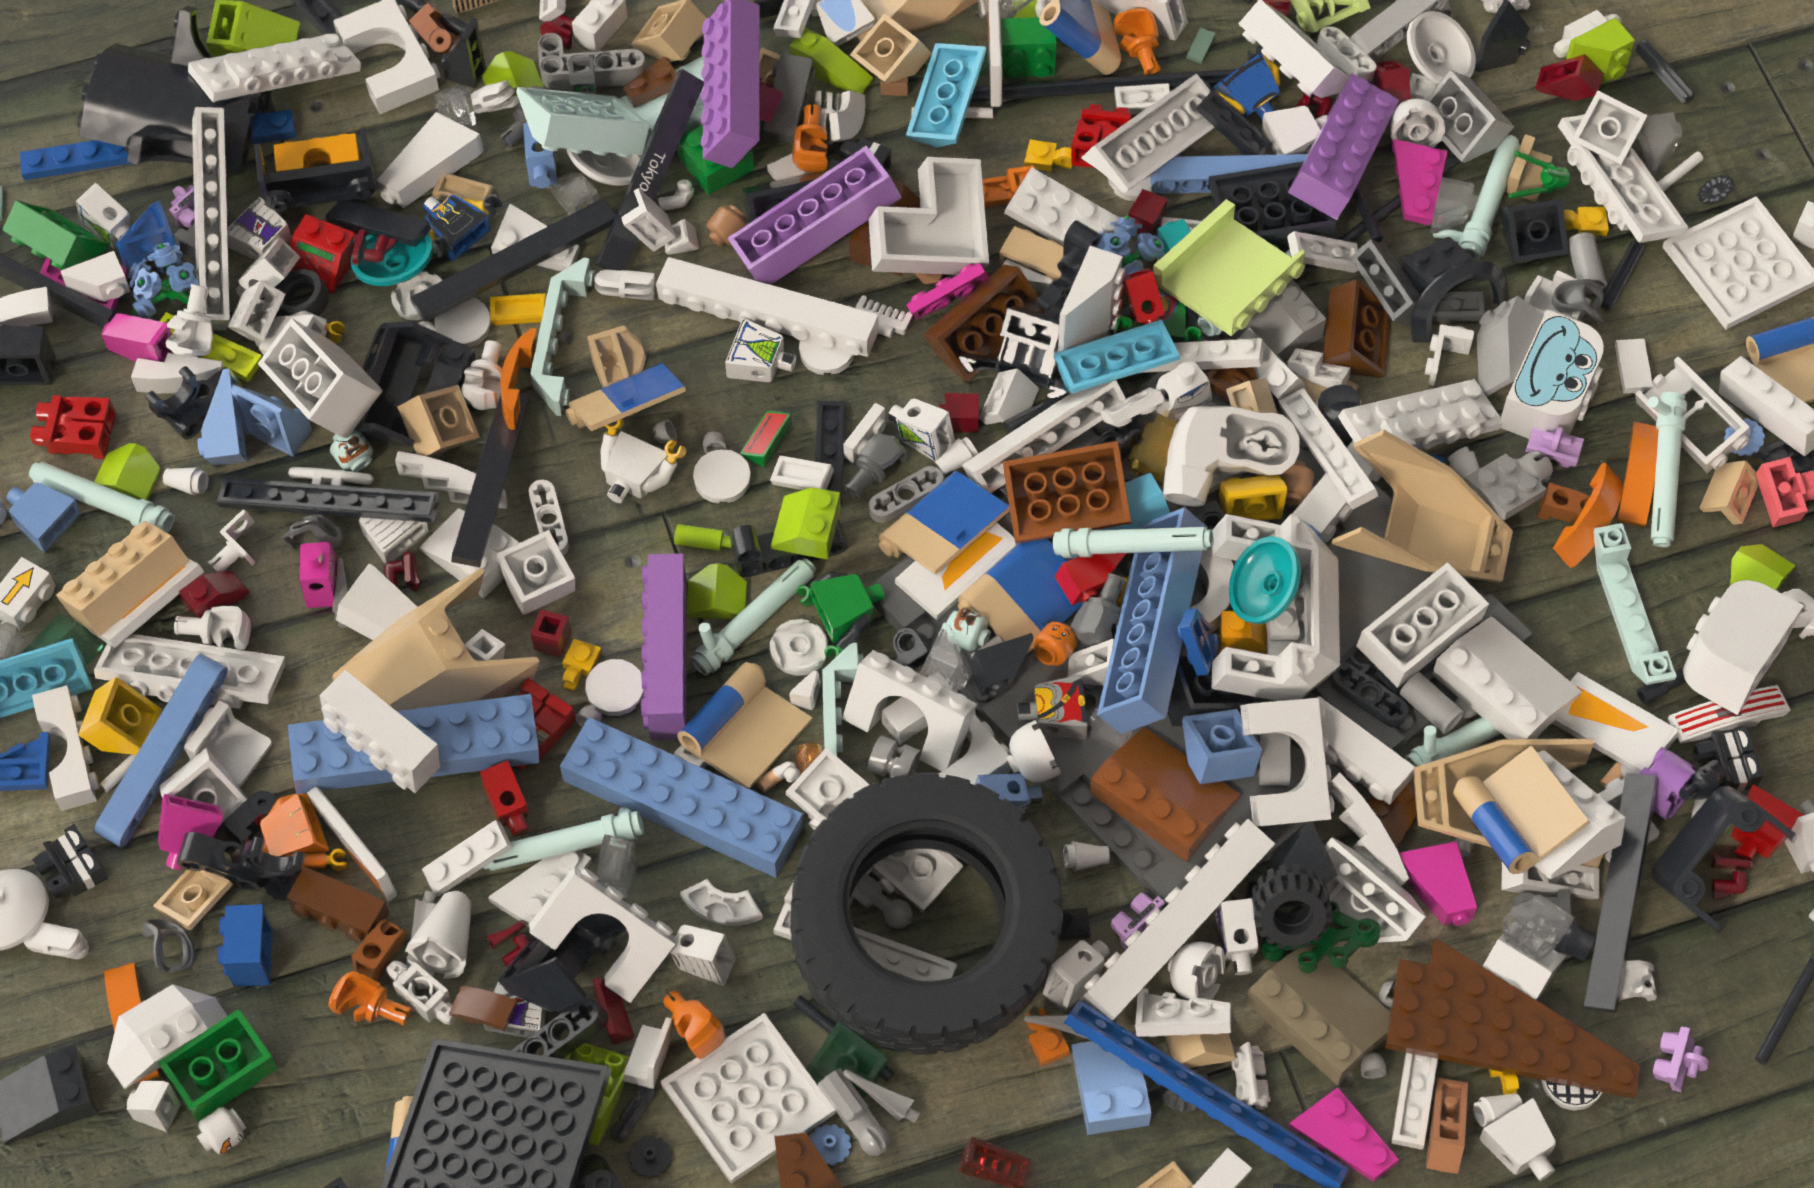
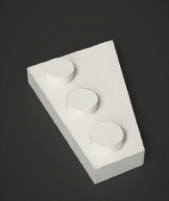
M509 204L492 244V254L548 226ZM576 244L537 265L563 271L576 262L580 252L579 245Z
M579 850L544 858L488 897L489 902L518 921L524 920L529 927L530 922L573 866L580 870L583 868L588 869L592 864V859Z

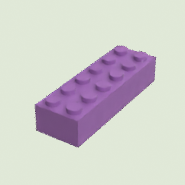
M725 0L723 4L718 5L716 11L710 18L704 21L702 26V33L704 34V45L702 47L704 67L701 73L704 79V89L701 94V100L703 101V113L701 116V123L703 124V135L701 138L703 159L733 168L759 141V5L747 0Z
M1351 73L1337 96L1288 193L1337 220L1350 200L1399 99Z
M865 146L727 239L755 281L771 285L868 221L878 206L889 207L902 197L889 174L869 148Z
M648 554V566H642V580L645 592H642V608L644 610V618H642V636H644L642 663H644V671L641 673L642 689H644V698H641V713L644 729H649L651 740L678 739V732L687 724V578L683 554Z

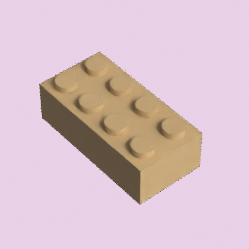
M145 521L135 526L130 534L121 542L113 544L108 552L98 561L90 563L86 567L85 572L80 576L67 582L63 590L56 596L76 622L100 637L186 565L189 560L172 535Z

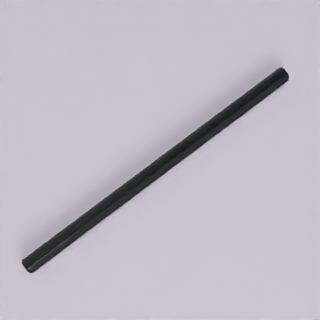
M1237 69L1003 84L1002 100L1114 93L1115 87L1168 83L1169 89H1174L1196 73L1203 82H1208L1210 86H1215ZM990 85L975 86L970 102L991 101Z

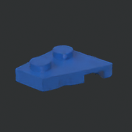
M160 200L152 203L116 241V246L125 269L132 267L134 263H141L143 259H147L146 262H148L147 256L153 254V248L159 244L170 243V246L176 245Z
M1195 608L1185 610L1183 618L1178 624V635L1181 640H1184L1186 645L1188 662L1193 664L1196 675L1199 676L1209 673L1220 643V637L1218 634H1209L1208 631H1210L1211 625L1207 620L1203 619L1202 614Z
M49 732L40 733V738L24 746L20 743L11 747L7 752L0 753V791L47 789L51 741Z

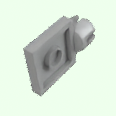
M1540 451L1529 452L1519 459H1513L1504 454L1465 477V482L1502 520H1506L1544 497L1546 488L1542 484L1550 480L1549 476L1553 472V467L1547 456L1536 461L1537 458L1543 455Z

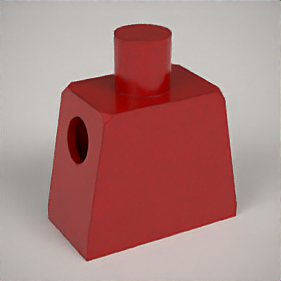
M1148 268L1124 276L1123 283L1135 321L1138 323L1143 322L1144 325L1159 321V317L1165 315L1153 271ZM1150 300L1152 307L1147 311H1143L1142 303Z
M508 760L480 771L483 790L497 821L501 822L503 827L508 825L513 837L526 833L529 830L525 817L528 816V808Z
M1754 784L1747 795L1749 799L1760 805L1791 830L1797 818L1804 816L1801 812ZM1766 822L1759 830L1751 833L1743 832L1734 826L1731 837L1740 843L1735 850V854L1741 860H1752L1756 853L1764 858H1769L1787 839Z

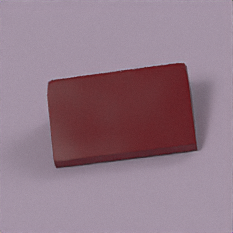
M594 978L592 983L598 1004L608 1013L606 1028L611 1044L616 1045L633 1039L634 1033L622 997L605 986L604 979Z

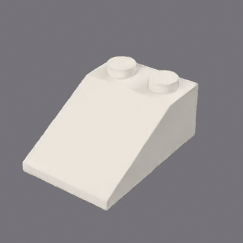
M458 508L419 549L459 581L483 568L485 574L478 595L484 599L504 579L496 554L519 544V542L493 524L480 568L452 563V552L465 511Z

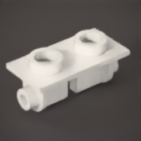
M1246 1042L1234 1051L1236 1059L1232 1061L1237 1084L1236 1097L1250 1107L1255 1105L1257 1110H1263L1268 1108V1103L1270 1102L1267 1080H1257L1256 1076L1266 1075L1264 1053L1260 1051L1259 1046H1250V1042Z

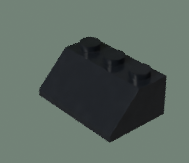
M823 171L742 188L749 223L823 175Z

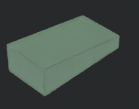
M1200 27L1186 58L1202 64L1215 40L1216 33Z

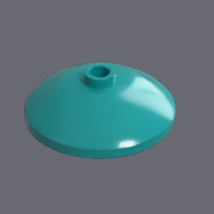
M370 234L366 236V248L374 249L378 236ZM427 234L417 247L396 242V246L385 255L382 262L364 261L363 255L360 266L353 265L351 256L352 269L358 279L370 285L394 286L404 283L422 272L430 262L433 255L432 240L429 234Z
M1275 536L1264 537L1253 542L1240 555L1234 565L1229 581V600L1232 609L1238 617L1249 623L1264 624L1277 618L1291 604L1298 591L1301 578L1300 558L1291 543Z

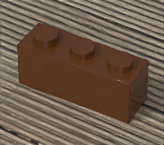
M303 867L286 897L292 913L303 919L311 917L318 920V923L328 930L334 931L336 928L346 932V936L356 942H362L371 930L382 919H386L389 914L384 900L307 867Z

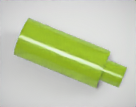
M677 524L675 545L721 551L722 547L731 548L730 536H725L723 530Z

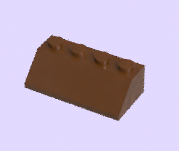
M1004 264L927 330L923 336L937 357L961 379L968 382L981 370L968 371L959 357L964 354L997 357L1000 354L1004 340L1000 333L1008 308L1019 306L1044 314L1046 310L1036 304L1039 296L1021 269Z

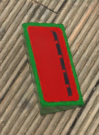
M767 410L743 447L740 455L765 468L792 425V415L786 412Z

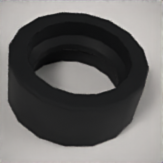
M294 270L288 273L274 287L286 294L278 309L281 316H290L300 311H308L320 316L329 303L327 287L319 275L312 270ZM305 287H314L312 296L306 302L298 306H287L290 297L296 291Z

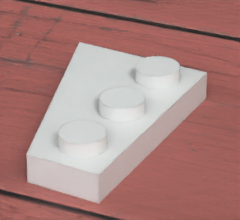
M1142 988L1137 996L1136 1036L1156 1037L1231 1033V1003L1198 997L1187 1001L1176 999L1175 993L1164 992L1162 996L1149 994V989Z

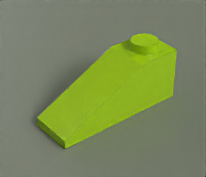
M806 27L801 38H795L790 44V55L813 59L816 65L814 77L843 92L850 90L863 94L873 82V77L830 40Z

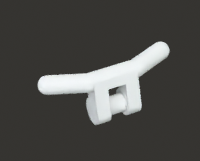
M291 467L288 471L291 478L312 479V484L332 483V485L343 486V482L370 485L373 482L371 474L310 467Z

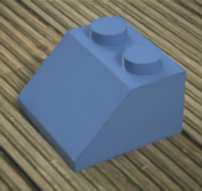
M1237 709L1183 717L1182 723L1187 761L1200 784L1255 775L1262 748L1254 735L1243 736L1242 717Z

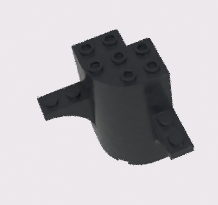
M186 6L175 15L174 28H177L176 37L172 39L169 53L173 55L172 57L117 43L106 48L102 54L98 53L96 55L89 85L85 84L82 90L81 99L85 102L83 111L79 113L77 126L80 127L79 136L125 147V152L129 153L127 162L135 164L147 161H174L193 164L192 118L195 107L224 108L225 171L240 175L247 168L255 117L269 108L272 90L212 102L188 72L189 62L213 58V56L207 50L200 36L197 19L198 8Z

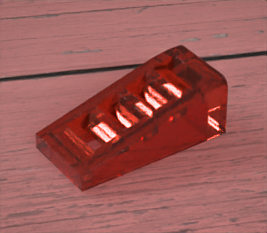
M971 1137L965 1144L957 1171L1005 1186L1022 1188L1030 1159ZM974 1152L979 1153L977 1163L972 1162ZM987 1156L992 1157L989 1168L984 1166ZM999 1160H1004L1005 1162L1000 1173L996 1171ZM1012 1163L1017 1164L1014 1177L1008 1176Z

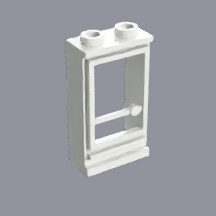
M1677 357L1674 360L1675 368L1665 377L1662 374L1656 376L1653 380V387L1648 392L1643 394L1639 390L1635 393L1636 402L1657 421L1659 413L1648 405V400L1654 396L1661 399V394L1665 392H1678L1686 395L1693 389L1702 400L1697 401L1695 406L1683 416L1684 418L1688 419L1694 412L1703 409L1705 403L1717 412L1736 432L1706 457L1683 433L1681 439V447L1708 473L1713 468L1717 470L1722 467L1728 460L1727 456L1734 450L1740 451L1750 441V427L1686 363Z

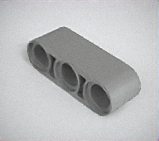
M1281 733L1259 734L1258 743L1262 748V753L1258 763V785L1289 786L1291 777L1290 737Z

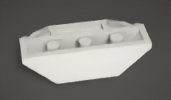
M1332 837L1325 845V849L1338 875L1326 884L1330 901L1338 903L1341 912L1356 920L1368 918L1377 921L1381 927V936L1377 943L1409 940L1427 917L1414 898L1367 857Z
M172 984L118 1017L107 1064L122 1087L126 1089L159 1069L160 1065L158 1062L226 1018L227 1014L215 997Z

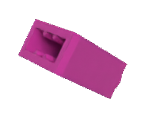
M117 313L112 321L104 326L102 337L107 349L136 362L137 358L165 362L168 353L174 354L166 347V340L172 335V332L165 322Z
M1457 841L1398 853L1409 877L1406 883L1443 925L1453 924L1454 926H1461L1469 923L1474 918L1477 905Z

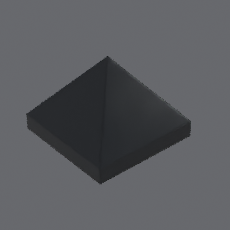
M1087 908L1063 909L1060 940L1091 937Z

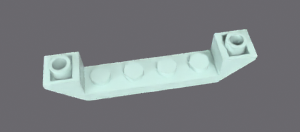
M582 258L551 278L530 373L534 390L557 416H562L564 405L568 406L570 389H566L564 377L552 376L553 363L550 362L551 356L557 353L558 339L555 337L556 332L562 329L563 315L560 313L561 308H566L568 295L586 297L588 287H593L595 271L590 269L589 258Z
M1623 524L1594 528L1597 571L1632 672L1646 685L1675 680L1676 674L1668 651L1659 652L1627 561L1631 546Z
M857 643L849 644L822 670L824 749L827 748L835 756H837V752H843L842 734L836 735V725H842L841 707L835 708V699L841 698V683L854 682L859 663L863 660V654L857 653Z

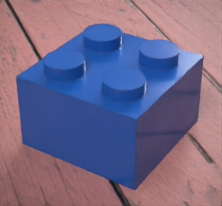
M263 904L225 906V917H220L219 923L220 934L224 936L223 946L218 948V962L224 967V975L229 977L233 987L270 985L273 927Z

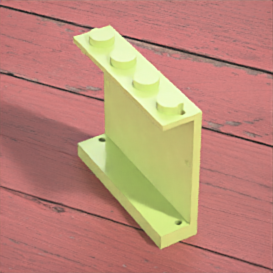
M1226 199L1154 264L1153 273L1158 287L1232 336L1239 329H1244L1257 312L1261 313L1275 295L1279 296L1282 294L1287 284L1293 278L1297 279L1300 277L1305 268V251L1301 250L1291 258L1234 220L1235 204Z

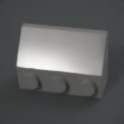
M1449 70L1426 99L1438 108L1443 117L1445 133L1441 140L1463 163L1497 148L1515 127L1470 77L1453 70Z

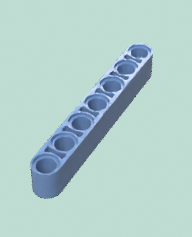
M1308 154L1174 157L1150 175L1151 189L1158 194L1211 193L1208 181L1209 176L1302 162Z
M201 653L195 657L100 815L94 828L95 834L119 847H124L129 842L158 794L159 786L165 782L184 750L188 735L196 730L228 674V667Z

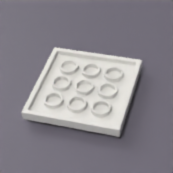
M1757 197L1688 229L1685 235L1665 240L1662 246L1725 330L1814 287V269Z
M765 1013L725 1038L721 1046L701 1060L696 1057L660 1081L665 1092L731 1184L776 1154L775 1135L798 1132L808 1133L836 1114L834 1107Z

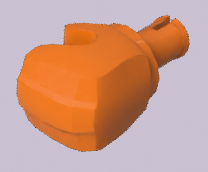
M1139 8L1117 14L1114 19L1113 30L1115 34L1123 36L1119 48L1128 52L1130 57L1139 58L1145 75L1159 73L1161 67L1153 52L1159 45V34L1153 13L1148 9Z
M811 104L804 107V124L798 126L794 133L793 164L804 172H824L828 168L826 157L828 149L824 143L827 140V131L820 126L822 109L818 105H814L813 115Z
M355 971L346 973L341 977L328 1003L329 1008L339 1015H342L346 1010L355 1005H361L353 1012L355 1022L366 1019V1021L373 1023L381 1016L405 1026L407 1023L405 1019L410 1018L412 1007H407L387 999V988Z
M676 990L669 992L675 1001L666 995L663 1004L673 1013V1028L682 1038L685 1037L689 1049L698 1059L701 1060L707 1057L724 1042L725 1032L722 1023L703 1002L693 999L686 1001L681 993Z

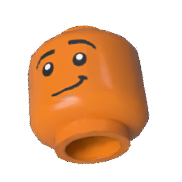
M1060 622L1048 623L1033 641L1035 655L1039 661L1046 665L1059 666L1063 664L1077 648V638L1071 627Z

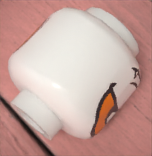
M219 1107L199 1121L198 1125L201 1133L197 1138L207 1152L213 1149L217 1154H224L242 1142L244 1139L243 1131L246 1127L233 1108L227 1110L224 1107Z

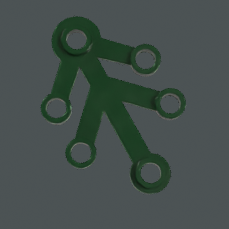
M1330 901L1332 911H1334L1331 912V922H1336L1345 927V929L1336 930L1329 926L1326 934L1320 933L1321 939L1319 941H1310V946L1316 947L1311 952L1306 951L1299 955L1298 963L1300 970L1306 973L1315 971L1318 963L1328 952L1330 964L1333 967L1342 968L1346 966L1349 958L1359 947H1372L1378 942L1381 936L1380 924L1368 918L1356 920L1341 912L1338 903ZM1296 906L1290 913L1299 911L1304 906ZM1266 936L1261 943L1263 957L1271 962L1282 960L1285 958L1287 950H1290V946H1285L1284 949L1278 948L1277 942L1272 945L1266 942ZM1347 941L1343 947H1334L1338 942ZM1298 945V946H1297V948H1303V947H1304L1303 945Z

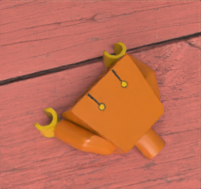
M295 793L280 797L268 813V816L261 820L260 826L265 840L263 852L279 857L292 856L296 851L305 854L303 867L309 869L325 868L326 865H330L335 871H343L347 867L346 862L338 863L334 861L335 858L345 857V852L342 849H335L330 855L325 854V852L329 851L316 809L308 793Z

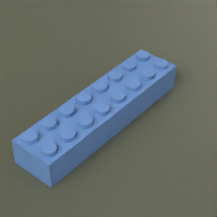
M1184 507L1141 524L1140 529L1207 528V526ZM1202 551L1134 553L1097 712L1100 718L1120 734L1166 718L1183 642L1178 635V624L1181 622L1185 610L1190 609Z
M531 694L397 711L438 745L440 768L431 777L481 771L508 760L511 767L539 763V749ZM323 720L288 725L296 794L307 793L314 787H319L321 791L394 782L391 773L386 769L381 771L370 762V756L362 750L360 752L354 750L347 743V738L339 731L337 733L332 732L327 728Z
M588 717L560 765L564 782L621 808L628 807L632 812L639 811L641 817L775 878H777L804 829L803 813Z

